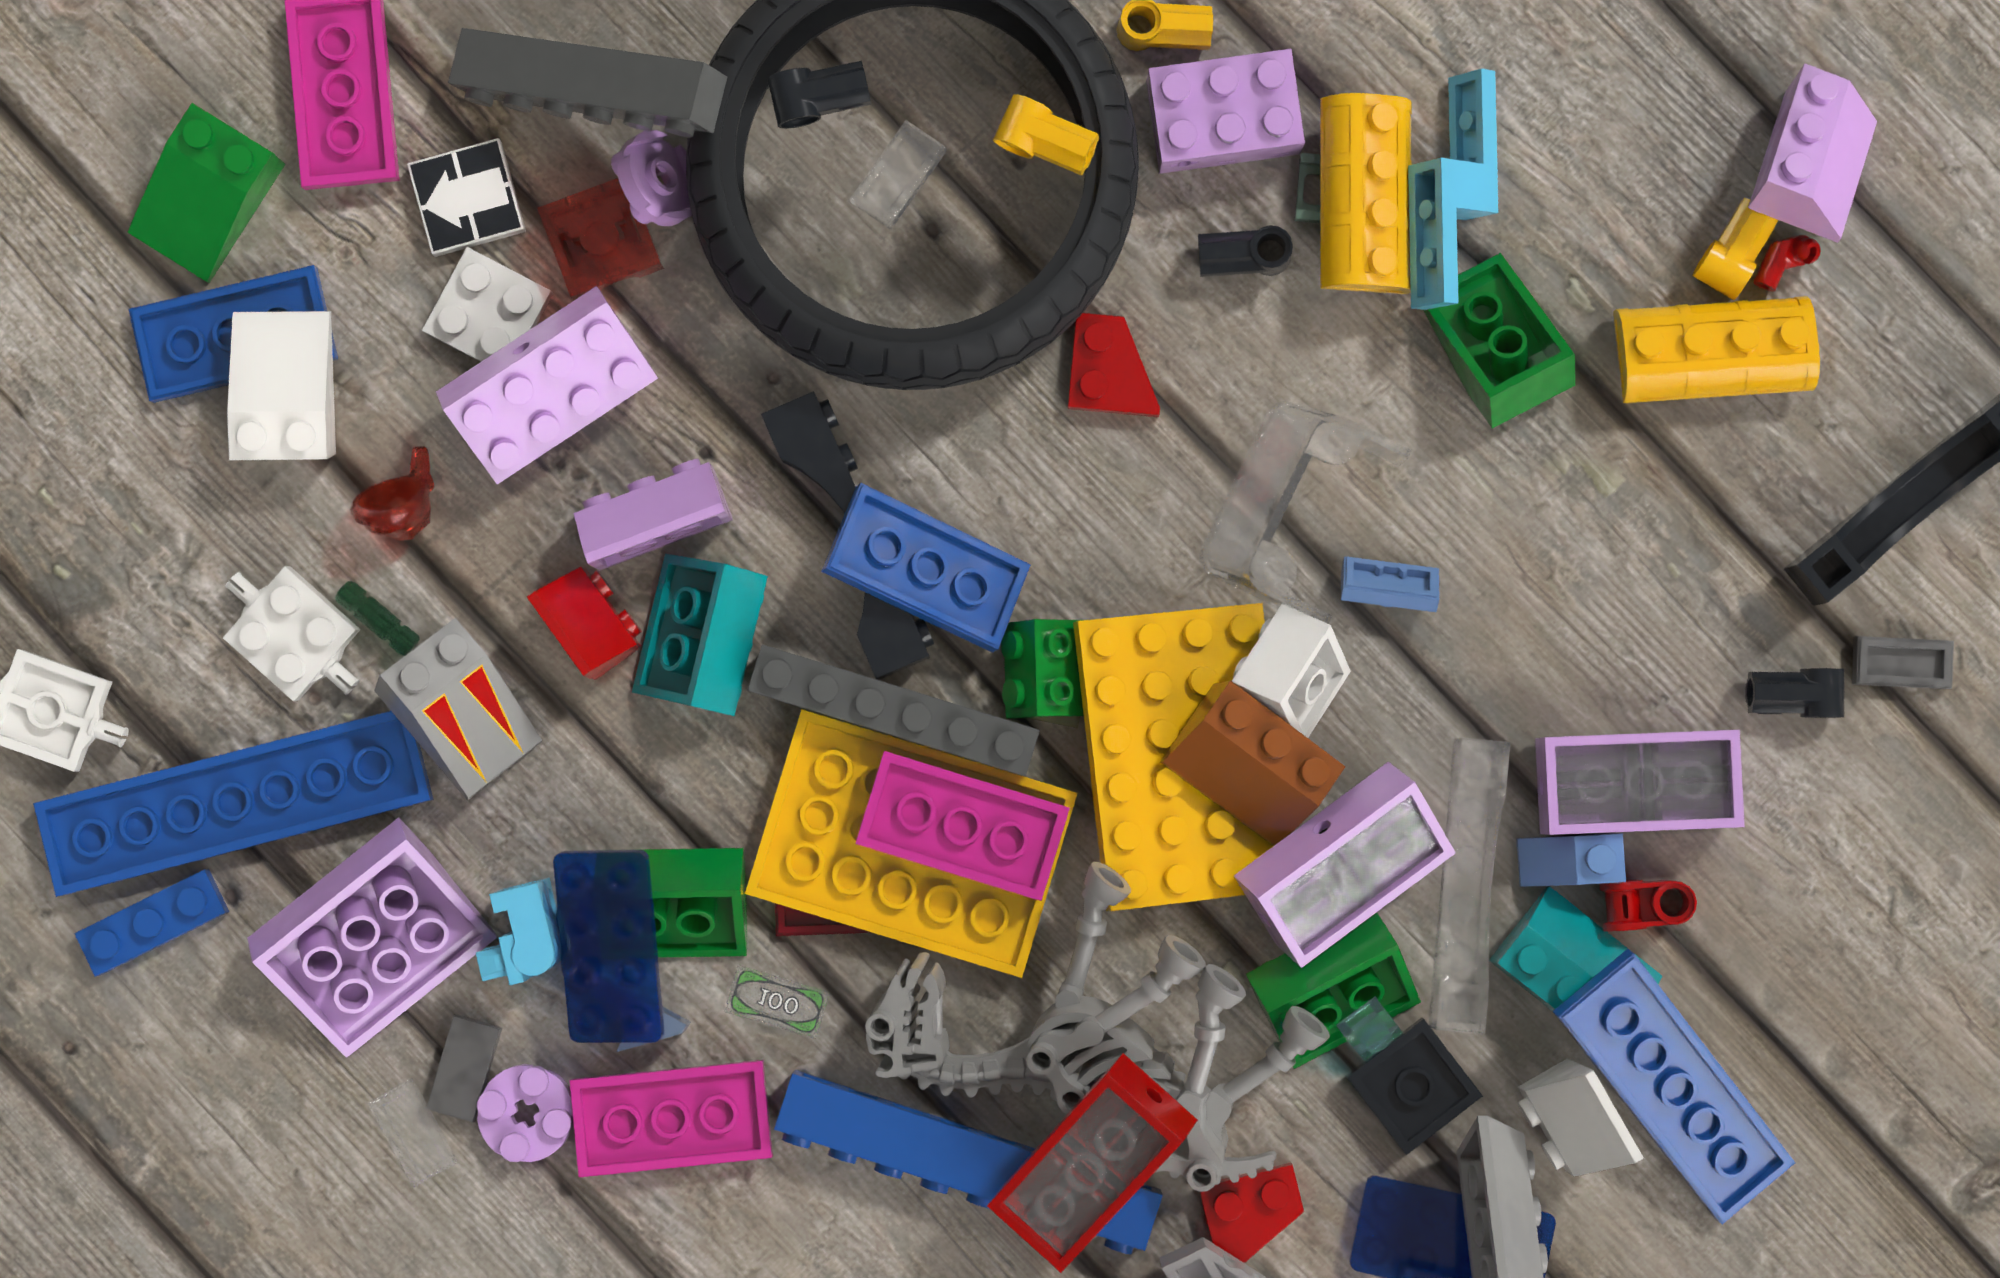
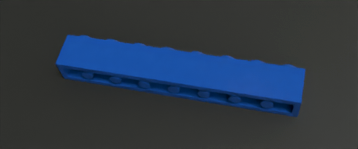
M795 1070L792 1073L774 1130L783 1132L782 1140L792 1145L809 1149L811 1142L829 1147V1156L853 1164L856 1163L857 1157L875 1162L874 1170L881 1174L901 1179L903 1172L920 1177L922 1178L920 1185L935 1192L947 1194L949 1187L968 1193L966 1201L984 1208H988L987 1205L1004 1183L1036 1149L799 1070ZM1144 1184L1097 1234V1236L1106 1238L1104 1246L1129 1255L1132 1254L1134 1248L1145 1251L1163 1194L1161 1189Z

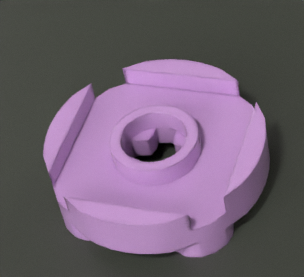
M657 130L643 131L626 141L621 150L613 155L611 165L614 173L618 176L626 198L630 202L631 213L638 222L642 224L654 222L660 226H673L692 216L686 179V150L681 145L673 148L668 142L663 140L668 135ZM657 176H661L664 184L658 180Z
M521 1064L500 1072L487 1084L483 1094L477 1101V1121L482 1137L494 1152L502 1155L504 1159L510 1162H534L550 1156L566 1142L573 1127L570 1087L559 1074L540 1066ZM523 1100L526 1105L535 1103L538 1106L539 1112L533 1116L535 1125L528 1126L525 1121L519 1123L516 1121L514 1114L518 1112V1101Z

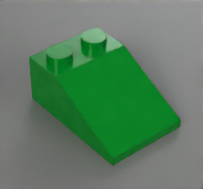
M191 103L163 148L127 233L202 280L210 283L286 164L268 149L194 103Z
M1501 253L1458 274V304L1423 310L1466 392L1491 428L1576 385L1574 352Z

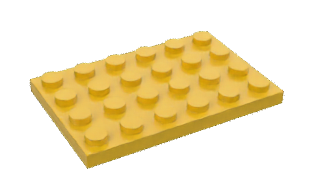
M1263 603L1073 622L1100 863L1107 865L1120 874L1131 888V893L1115 906L1109 905L1106 911L1245 895L1234 875L1273 847L1160 763L1212 685L1229 680L1232 681L1237 664L1243 657H1248L1259 640L1260 630L1265 623Z
M801 709L745 894L1022 978L1078 793ZM884 751L1069 807L1068 816L1042 901L855 844Z

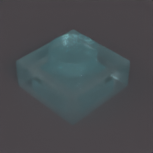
M1376 997L1369 1000L1337 1024L1343 1036L1364 1061L1376 1052L1385 1049L1391 1041L1403 1033Z

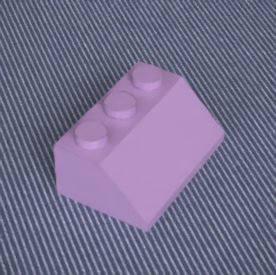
M1808 64L1803 65L1784 94L1748 206L1749 209L1838 243L1840 241L1877 124V120L1850 80Z
M693 459L673 467L674 475L656 482L654 476H648L628 484L629 492L611 499L609 493H603L583 501L584 509L573 514L587 564L600 571L732 521V515L713 466L709 462L701 465L699 459Z

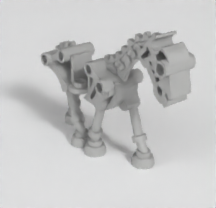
M1100 862L1091 863L1084 878L1085 888L1082 891L1084 898L1083 914L1077 916L1075 929L1079 934L1066 979L1062 982L1055 1003L1041 1014L1029 1038L1014 1046L992 1053L977 1055L950 1053V1041L946 1028H943L942 994L946 988V980L939 963L936 962L931 967L922 985L927 991L920 1002L916 1001L921 989L918 980L930 958L929 953L926 952L917 955L910 969L909 959H904L894 975L888 990L881 995L867 1019L865 1028L868 1051L873 1055L885 1054L875 1072V1075L878 1077L889 1078L898 1076L901 1079H907L912 1075L918 1078L920 1089L925 1090L930 1084L938 1085L943 1096L950 1095L953 1089L956 1088L964 1089L968 1097H974L981 1087H988L989 1091L995 1095L1001 1091L1003 1084H1010L1014 1092H1020L1024 1084L1032 1085L1035 1095L1042 1094L1045 1088L1050 1089L1051 1099L1057 1101L1058 1107L1067 1114L1120 1055L1124 1053L1198 1119L1183 1143L1156 1172L1170 1171L1172 1178H1178L1181 1174L1187 1178V1182L1192 1189L1199 1192L1208 1191L1214 1185H1218L1221 1181V1176H1228L1231 1182L1236 1183L1239 1181L1241 1173L1246 1172L1250 1178H1255L1258 1168L1264 1167L1267 1171L1273 1169V1161L1277 1155L1275 1151L1239 1158L1225 1157L1229 1140L1225 1121L1229 1118L1233 1103L1278 1071L1281 1070L1285 1073L1296 1064L1295 1056L1297 1054L1303 1055L1307 1050H1315L1330 1037L1329 1031L1318 1018L1301 1007L1292 1006L1286 1013L1282 1024L1284 1032L1280 1035L1281 1043L1274 1042L1265 1051L1267 1055L1265 1058L1229 1083L1218 1084L1212 1089L1208 1088L1205 1084L1218 1042L1225 1039L1226 1026L1219 1021V1013L1223 1009H1230L1242 1001L1246 996V991L1236 978L1221 967L1213 964L1206 966L1205 960L1195 948L1174 935H1167L1162 941L1158 951L1159 961L1155 965L1157 973L1151 971L1141 979V987L1113 1005L1094 997L1083 996L1084 984L1098 936H1103L1106 931L1107 921L1102 918V912L1109 905L1115 906L1131 893V888L1127 881L1115 870ZM1202 971L1198 982L1200 990L1196 994L1200 1021L1195 1023L1194 1037L1198 1039L1187 1080L1184 1083L1186 1074L1175 1071L1174 1066L1176 1062L1167 1052H1160L1155 1049L1154 1039L1129 1017L1153 1001L1163 1002L1171 995L1169 988L1173 984L1179 985L1183 979L1189 980Z

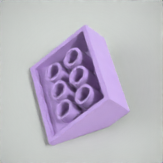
M398 817L247 939L251 959L256 967L347 1058L475 956L476 952L481 951L495 940L497 935L430 850Z

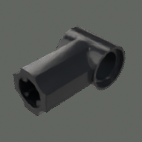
M862 61L811 71L809 68L787 69L768 77L777 125L782 129L810 125L819 121L822 115L871 105Z
M1273 225L1252 231L1198 234L1200 277L1254 273L1266 276L1278 275L1288 267L1291 261L1292 239L1286 230ZM1268 240L1276 241L1283 247L1284 254L1277 261H1266L1258 254L1257 248L1259 245Z
M1809 668L1800 669V672H1748L1745 687L1748 713L1800 714V717L1843 718L1844 669Z

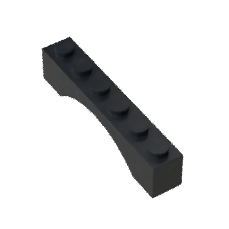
M813 391L762 413V418L782 462L805 474L823 488L845 514L856 487L850 472L857 470L858 467L848 444L845 443L838 446L831 429L839 426V423L829 400L826 399L819 402ZM864 593L863 613L857 636L877 680L930 658L926 648L934 645V641L924 620L914 621L910 613L868 593Z
M2000 394L1784 568V571L1813 606L1830 602L1862 576L1893 545L1926 517L2000 462Z

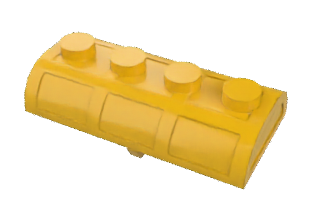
M1341 93L1320 99V289L1394 294L1411 293L1408 166L1412 165V101L1410 99L1370 93Z
M1808 296L1697 305L1683 304L1638 309L1624 308L1613 311L1623 403L1814 391L1818 384L1820 374L1819 342L1814 308Z

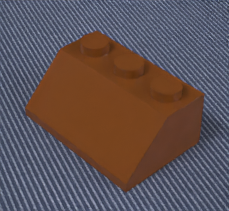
M1231 680L1212 685L1160 762L1272 846H1275L1290 835L1320 806L1346 767Z

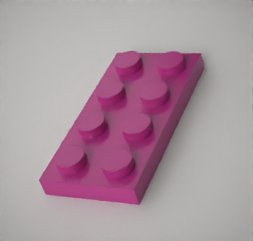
M285 0L301 187L304 190L400 181L383 0Z
M884 751L855 844L1042 901L1070 808Z
M764 1060L570 1080L578 1177L773 1157Z

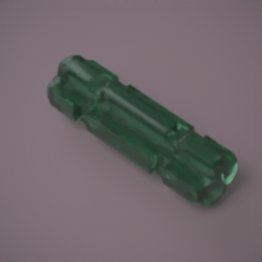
M353 581L346 582L335 596L336 602L347 611L351 612L353 610L355 612L353 616L382 640L388 639L390 641L388 645L398 654L405 656L417 646L420 640L418 634L408 626L404 625L402 627L400 625L401 620L371 596L366 597L367 592Z

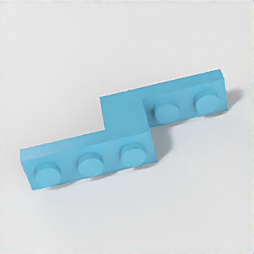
M1478 69L1448 78L1450 159L1441 157L1408 166L1411 309L1428 310L1458 304L1457 219L1469 220L1498 213L1496 77L1493 70Z

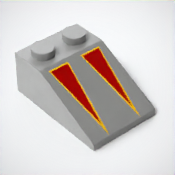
M456 618L379 675L374 689L375 693L466 800H469L542 742L541 737L487 654Z

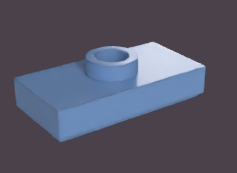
M1344 557L1341 568V600L1384 607L1437 612L1439 604V569Z

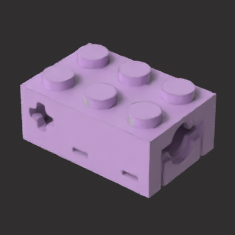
M1292 49L1148 69L1146 84L1159 174L1300 155L1305 140Z

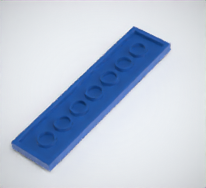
M392 711L36 802L33 805L55 895L59 897L434 799L420 744Z

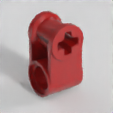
M1626 880V882L1599 884L1600 891L1605 892L1607 922L1603 923V931L1640 930L1651 926L1678 925L1692 918L1696 911L1697 899L1695 893L1690 886L1683 882L1673 880ZM1674 888L1681 894L1683 903L1680 911L1668 916L1661 909L1660 898L1666 890Z

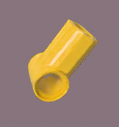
M1131 0L1122 9L1116 28L1117 37L1123 46L1133 51H1142L1149 47L1209 50L1213 33L1212 6L1155 3L1153 0ZM1132 16H1143L1149 20L1152 30L1143 34L1136 33L1128 25V19Z
M1013 94L993 138L994 143L1018 156L1028 159L1036 156L1082 176L1094 156L1099 140L1098 133L1052 115L1053 112L1048 107L1031 98Z
M1743 198L1720 237L1710 244L1692 274L1696 279L1732 300L1739 296L1751 278L1757 265L1754 261L1778 222L1775 218L1749 209L1750 199Z

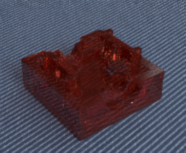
M618 178L537 208L569 295L573 301L595 286L601 291L603 288L618 281L633 277L641 278L664 269L648 225L638 222L633 217L642 240L640 241L631 217L630 202L626 198ZM626 220V223L619 225L625 236V239L620 240L619 231L615 223ZM580 237V240L573 242V239ZM566 240L573 258L574 267L571 266L562 241ZM581 244L588 253L584 254Z

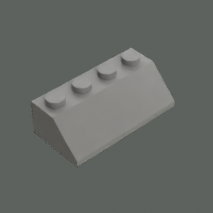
M1477 1116L1457 1150L1472 1278H1543V1274L1547 1271L1548 1257L1546 1246L1543 1243H1539L1537 1226L1541 1222V1204L1539 1198L1532 1195L1530 1180H1533L1535 1174L1533 1152L1526 1150L1524 1133L1489 1116Z

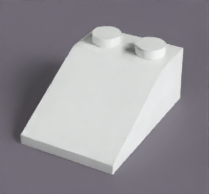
M331 311L233 312L227 408L229 460L328 459L336 454Z
M1567 1058L1518 1086L1524 1098L1517 1102L1518 1106L1532 1128L1538 1124L1548 1140L1542 1144V1148L1556 1170L1563 1167L1572 1176H1579L1634 1164L1644 1158L1594 1070Z

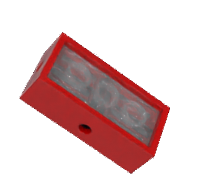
M1122 1053L1004 1183L987 1207L1062 1273L1183 1143L1198 1119Z

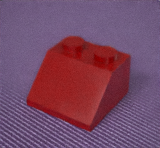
M580 566L527 596V599L584 677L597 680L642 647L636 639V636L642 631L626 609L618 614L608 600V597L613 595L614 592L600 572L597 570L590 575L587 569Z

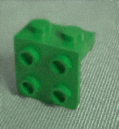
M1031 619L1008 623L1001 641L1005 671L1002 698L1006 709V719L1084 716L1073 622L1082 620Z

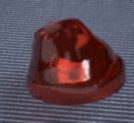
M413 447L409 475L381 481L363 490L355 497L351 503L350 510L353 519L358 524L364 525L372 534L405 541L412 540L430 523L431 505L429 493L434 489V481L430 474L427 447Z

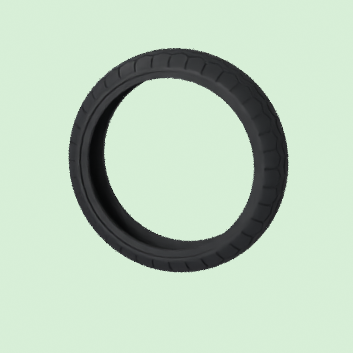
M756 0L732 26L710 61L709 66L728 78L714 133L694 131L693 137L687 138L686 179L690 209L696 232L714 274L738 309L773 343L809 366L847 381L885 389H939L981 380L1021 363L1052 343L1081 316L1099 293L1113 270L1129 232L1137 196L1139 152L1136 127L1128 93L1112 56L1090 23L1068 0ZM910 6L935 7L960 12L991 24L1016 39L1043 64L1054 78L1072 110L1076 125L1099 135L1094 156L1089 167L1084 171V188L1075 219L1065 240L1037 277L1020 292L985 313L958 323L917 329L889 328L843 316L821 305L790 282L770 260L753 232L745 201L743 177L748 135L755 113L769 88L768 77L780 72L797 52L826 30L868 12Z

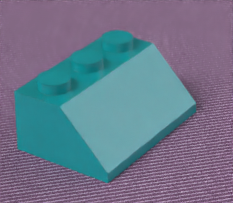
M665 553L632 693L735 716L738 700L742 692V683L749 653L753 646L755 628L764 600L768 576L724 563Z
M1547 886L1489 961L1551 1011H1554L1628 948L1611 934L1603 931L1601 926L1552 887ZM1637 956L1657 984H1659L1662 975Z

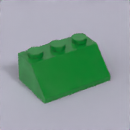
M744 849L599 850L594 898L603 958L747 956V894H745L747 881Z
M1377 912L1302 968L1284 953L1246 973L1254 994L1280 1043L1282 1042L1280 1035L1284 1032L1282 1024L1286 1013L1292 1006L1301 1007L1313 1014L1329 1031L1330 1037L1324 1044L1315 1050H1307L1303 1055L1297 1054L1295 1056L1296 1064L1293 1066V1069L1421 1003L1399 946Z

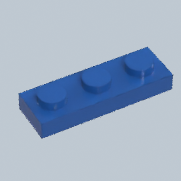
M204 869L74 934L96 977L230 911L210 870Z

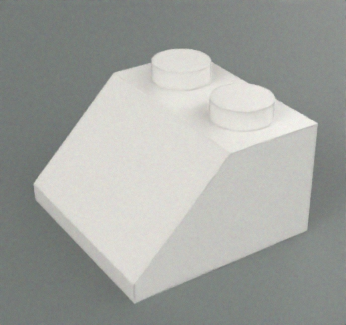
M1281 604L1273 618H1269L1263 624L1259 633V640L1248 657H1243L1237 664L1232 682L1309 738L1351 670L1330 624Z

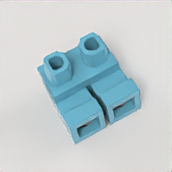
M550 877L504 888L489 894L494 913L507 910L512 931L498 937L499 945L486 947L482 951L476 952L482 981L507 976L509 985L522 983L533 976H538L548 971L562 960L565 953V941Z

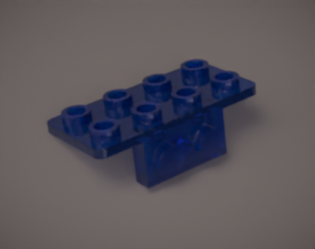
M643 850L560 852L553 859L557 900L556 920L560 932L562 953L561 971L564 976L570 1038L577 1043L657 1042L663 1037L665 1030L648 854Z
M1378 1175L1369 1176L1365 1181L1349 1258L1350 1266L1357 1272L1385 1278H1472L1462 1194ZM1541 1211V1222L1537 1226L1539 1243H1543L1546 1246L1549 1260L1556 1220L1550 1213Z

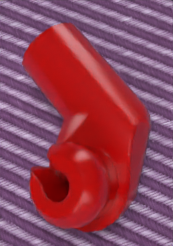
M1795 235L1773 242L1765 254L1753 283L1759 288L1775 292L1786 269L1812 264L1817 261L1821 253L1820 244L1816 239L1809 238L1806 235Z

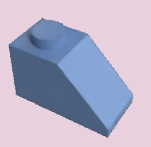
M1623 833L1516 839L1520 887L1626 882Z

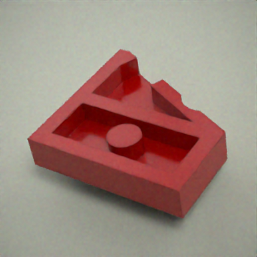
M1082 313L1076 320L1068 409L1159 417L1160 406L1125 317Z
M1291 1162L1274 1166L1271 1171L1266 1169L1258 1170L1255 1178H1250L1247 1173L1242 1174L1236 1183L1231 1182L1230 1178L1221 1179L1220 1183L1214 1185L1210 1190L1199 1192L1212 1243L1243 1263L1247 1262L1304 1213Z

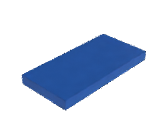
M315 265L128 309L149 401L156 403L229 385L233 312L327 311L318 268ZM332 333L333 360H337L338 355Z
M860 483L855 487L821 572L993 653L999 649L1031 564Z

